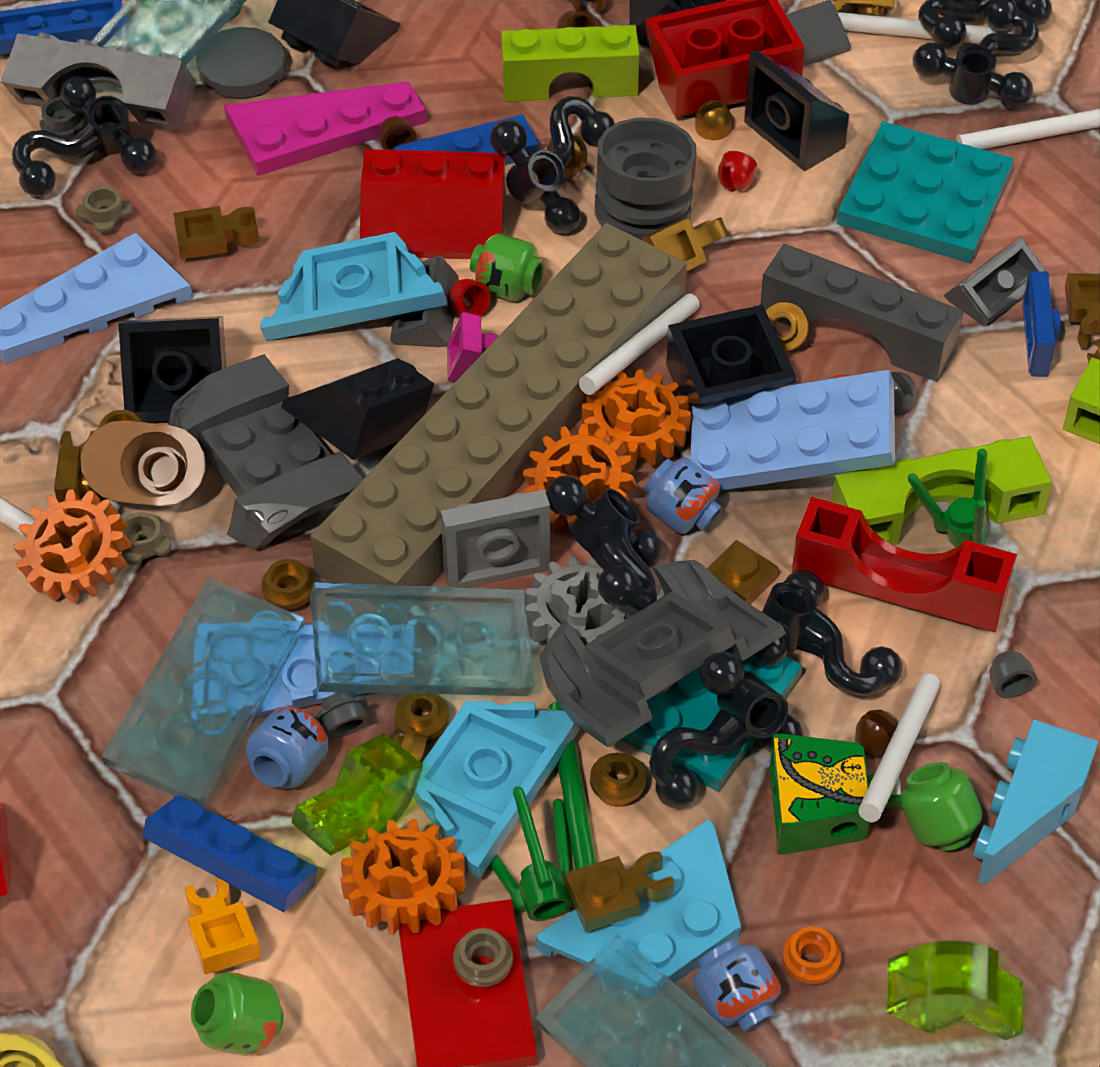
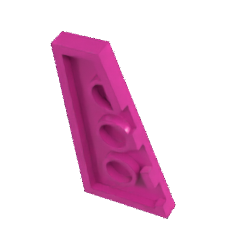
M408 81L224 105L225 118L257 176L377 139L380 124L392 116L403 117L410 122L412 127L427 123L426 109Z

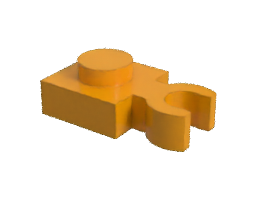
M218 877L215 878L217 894L210 898L199 897L193 885L186 886L185 890L188 911L192 916L187 918L189 934L204 975L261 958L259 941L243 901L232 904L229 884Z

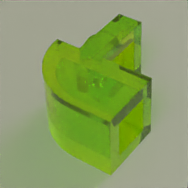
M383 733L346 751L336 785L296 805L291 823L330 856L349 847V844L353 841L366 844V830L371 827L380 834L387 832V822L389 820H394L397 823L413 798L424 765Z
M966 941L926 943L888 959L887 1013L929 1034L964 1019L1006 1041L1023 1034V980L999 968V951L994 948Z

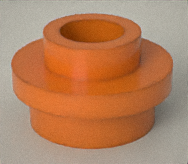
M808 926L799 929L786 940L783 947L782 961L786 971L797 981L805 984H821L830 980L837 973L841 962V950L836 940L828 931L820 927ZM805 954H814L821 959V962L812 963L803 960L801 957Z

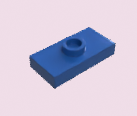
M1031 271V274L1028 275L1022 302L1028 373L1035 377H1048L1055 348V339H1058L1060 332V311L1052 310L1048 272Z

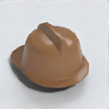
M114 421L97 428L85 441L80 456L82 474L89 487L104 498L124 503L151 506L176 505L191 497L201 485L206 470L205 455L198 440L185 429L163 424L136 421Z

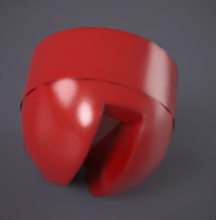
M728 151L724 153L718 167L717 176L720 184L729 191H736V189L744 190L753 181L758 165L746 153Z
M461 279L449 289L447 299L450 308L459 316H461L462 312L482 316L490 305L491 297L490 291L484 283L474 279ZM463 296L471 304L468 308L462 300Z

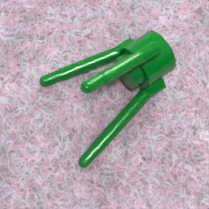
M979 449L977 452L973 497L956 499L945 512L940 510L916 474L911 473L907 477L914 492L932 517L935 530L939 532L946 531L949 542L955 548L964 540L985 545V541L988 538L989 530L985 499L988 453L985 449Z
M517 786L513 789V796L532 864L526 866L521 871L522 879L519 884H517L499 855L496 854L489 865L509 893L516 913L527 911L529 919L533 921H546L564 914L572 906L571 898L565 886V873L570 872L564 802L561 799H555L553 802L557 868H554L552 862L545 861L522 787Z

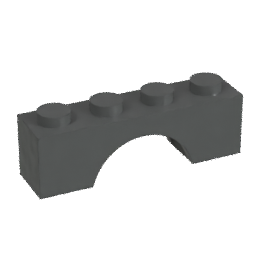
M783 243L763 273L760 305L764 306L765 311L776 303L788 302L803 309L808 317L809 324L817 319L827 317L851 321L868 330L881 342L893 366L938 382L956 351L963 310L785 243ZM785 317L780 318L778 320L781 323L791 326L790 321Z

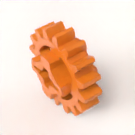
M637 369L635 377L628 378L621 371L617 374V381H609L594 394H587V403L582 404V424L588 425L591 436L595 437L602 428L607 429L611 439L610 443L620 439L626 450L625 455L631 456L634 466L637 463V458H645L650 466L655 465L656 454L658 453L670 459L673 457L674 445L684 446L686 443V432L690 431L691 412L688 411L689 399L688 396H678L679 384L674 382L666 386L662 385L663 374L657 373L652 379L644 378L643 369Z
M582 424L578 435L571 436L570 431L564 426L561 427L560 440L555 442L548 436L542 438L546 447L544 453L531 451L529 454L536 468H529L523 471L527 484L531 485L524 490L525 493L544 489L546 492L550 482L563 475H572L579 478L586 487L587 498L591 501H594L607 488L618 491L629 501L628 495L624 491L636 490L637 484L634 476L629 474L635 470L631 456L625 455L626 450L620 439L610 443L611 439L607 429H600L594 437L591 436L588 425ZM594 455L603 457L612 468H607L604 462H596ZM550 508V525L552 530L556 532L565 523H568L569 527L570 522L577 517L576 515L560 516L555 514Z
M69 489L63 502H59L53 495L47 497L49 508L42 511L39 508L33 507L30 512L36 520L32 525L20 524L18 527L20 532L26 537V540L14 544V550L22 558L16 563L17 568L27 578L26 581L38 593L43 590L53 601H57L63 592L71 603H75L79 598L80 590L84 589L92 597L98 595L96 584L103 580L105 583L112 585L115 580L110 570L113 567L124 568L127 564L119 551L131 547V542L123 533L128 529L127 523L108 499L101 502L93 491L89 490L81 500L74 489Z
M411 819L406 829H398L395 821L389 820L387 822V832L382 834L371 827L366 829L367 843L352 841L349 844L351 857L342 858L341 860L343 877L340 880L343 899H349L350 913L353 916L365 913L366 926L370 929L377 926L381 921L387 922L388 932L393 935L399 929L400 924H408L413 934L419 933L420 921L426 918L432 924L439 925L441 923L440 909L455 911L458 908L456 894H463L466 889L463 853L456 852L455 838L450 836L440 840L439 826L435 824L430 826L425 832L419 831L417 819Z

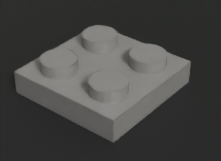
M545 489L529 493H515L505 498L476 504L467 503L456 508L441 510L444 577L449 591L548 571L550 563V504Z

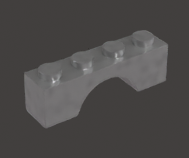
M17 33L0 81L17 102L42 107L50 99L60 97L63 83L74 76L85 77L92 84L105 83L116 85L122 88L123 102L139 123L181 130L197 82L184 61L173 54L159 53L158 56L141 54L139 51L127 46L110 49L100 47L98 44L85 39H79L76 43L62 41L47 33H37L36 36Z

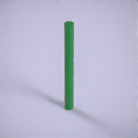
M557 701L548 706V710L564 711ZM574 738L565 749L557 765L576 870L595 864L597 860L576 740Z

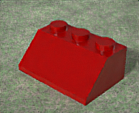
M727 0L646 19V30L659 88L674 117L697 113L701 104L709 100H719L725 103L726 106L746 101L749 54L755 50L788 65L799 75H803L805 46L778 0Z
M365 149L360 190V239L396 232L406 244L408 252L416 255L417 258H433L441 255L444 259H471L472 253L478 244L484 246L491 236L497 233L503 234L506 199L505 156L493 152Z

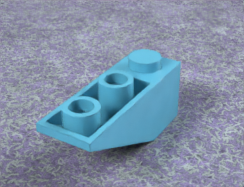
M1033 720L1026 740L1018 737L1015 738L1006 764V769L1014 771L1010 783L999 781L990 807V812L998 815L994 828L983 825L974 850L973 857L983 860L977 882L986 885L1075 814L1098 745L1097 740L1037 720Z

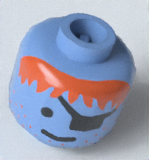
M680 458L674 463L670 459L665 460L654 472L643 489L648 494L646 500L648 511L679 534L688 533L695 526L704 531L722 508L715 502L720 493L718 481L688 458Z
M291 706L279 707L270 713L252 732L246 744L247 759L253 775L267 786L282 789L297 788L307 781L324 761L329 749L327 735L318 719L302 709Z
M734 939L713 949L697 961L700 970L694 977V989L717 1026L724 1028L739 1024L741 1030L745 1033L774 1016L769 1005L779 997L781 986L763 953L757 946L753 944L741 946L739 941Z

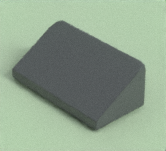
M830 0L786 14L805 46L803 66L851 50V43L837 10Z
M1020 237L946 292L944 297L951 304L985 326L1024 296L1028 275L1031 274V271H1047L1023 238Z
M441 255L422 261L426 273L435 283L439 282L442 285L445 296L448 298L449 289L459 281L456 272ZM448 299L445 306L395 315L393 317L390 341L394 345L446 347L452 334L454 311L450 308Z

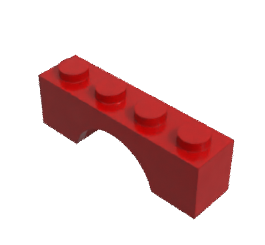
M811 497L796 534L792 573L802 569L809 570L818 575L824 584L996 632L1008 595L1017 554L969 540H964L956 548L943 553L922 554L899 548L880 537L867 523L861 510Z

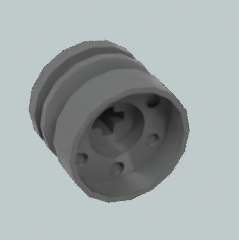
M639 117L619 121L604 131L598 141L594 203L595 217L601 227L608 223L642 240V238L680 219L688 217L691 219L692 183L695 178L697 154L696 143L687 131L665 120Z

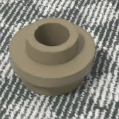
M486 928L475 929L467 933L456 945L453 955L454 967L458 976L466 983L476 987H489L501 982L509 974L513 962L512 950L506 939L497 932ZM480 956H487L493 960L492 963L487 965L473 963Z

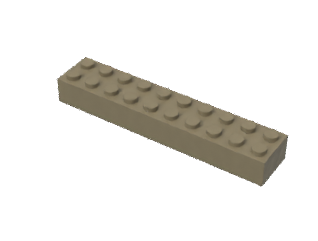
M605 223L310 535L315 574L399 622L444 571L441 510L456 508L467 503L476 504L505 498L512 495L525 481L523 471L529 468H536L530 459V452L544 453L546 451L542 438L548 436L555 442L560 440L561 427L566 426L570 431L582 417V404L587 403V394L580 389V378L685 296L687 262ZM617 375L610 381L614 382V380L617 378Z

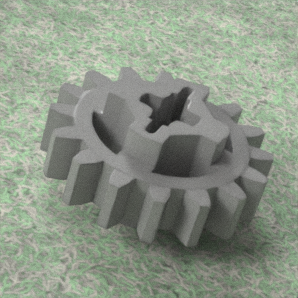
M569 556L568 567L561 568L554 561L550 562L548 576L536 572L533 576V588H526L525 626H532V640L534 642L547 639L548 643L563 621H566L576 632L583 644L586 645L640 610L629 605L613 606L604 601L597 588L599 576L604 569L598 568L596 561L592 557L589 558L586 565H579L575 556Z

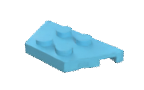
M396 232L302 251L293 266V274L283 283L277 294L280 301L278 308L272 318L264 316L260 323V329L265 340L270 341L447 305V298L442 285L439 282L435 283L429 277L422 262L416 255L410 254L403 240Z
M466 701L410 779L409 789L411 796L430 821L439 826V831L443 838L450 836L455 838L456 852L463 853L465 867L472 876L478 879L481 878L520 820L513 796V789L517 786L523 788L529 806L559 762L567 746L581 729L569 718L565 711L536 710L535 702H512L507 705H499L493 701Z
M708 819L660 851L663 856L662 870L650 873L647 876L656 881L672 876L674 880V894L671 897L658 902L641 898L639 899L640 915L586 933L574 909L536 935V948L542 954L549 957L552 956L553 952L577 961L583 964V972L602 980H614L631 993L648 1000L653 999L697 968V961L701 957L726 942L740 938L741 924L714 824Z

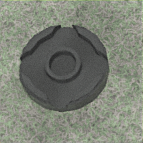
M235 27L222 30L208 37L198 49L196 64L200 81L203 85L207 87L208 84L210 87L215 88L216 94L243 99L265 93L269 90V85L274 83L276 79L278 84L284 77L286 58L282 43L271 33L258 28Z

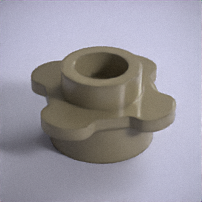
M98 186L90 189L84 195L83 204L76 208L77 218L81 221H89L98 232L111 231L121 218L129 217L133 212L132 204L129 201H121V195L118 190L110 186Z
M137 512L124 519L128 529L123 533L131 542V547L123 550L121 553L127 564L136 565L154 555H166L171 550V540L163 535L161 529L163 522L159 516L147 512Z

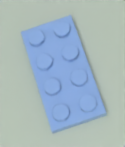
M890 370L770 388L703 404L693 403L690 460L718 481L720 491L895 465L894 380Z

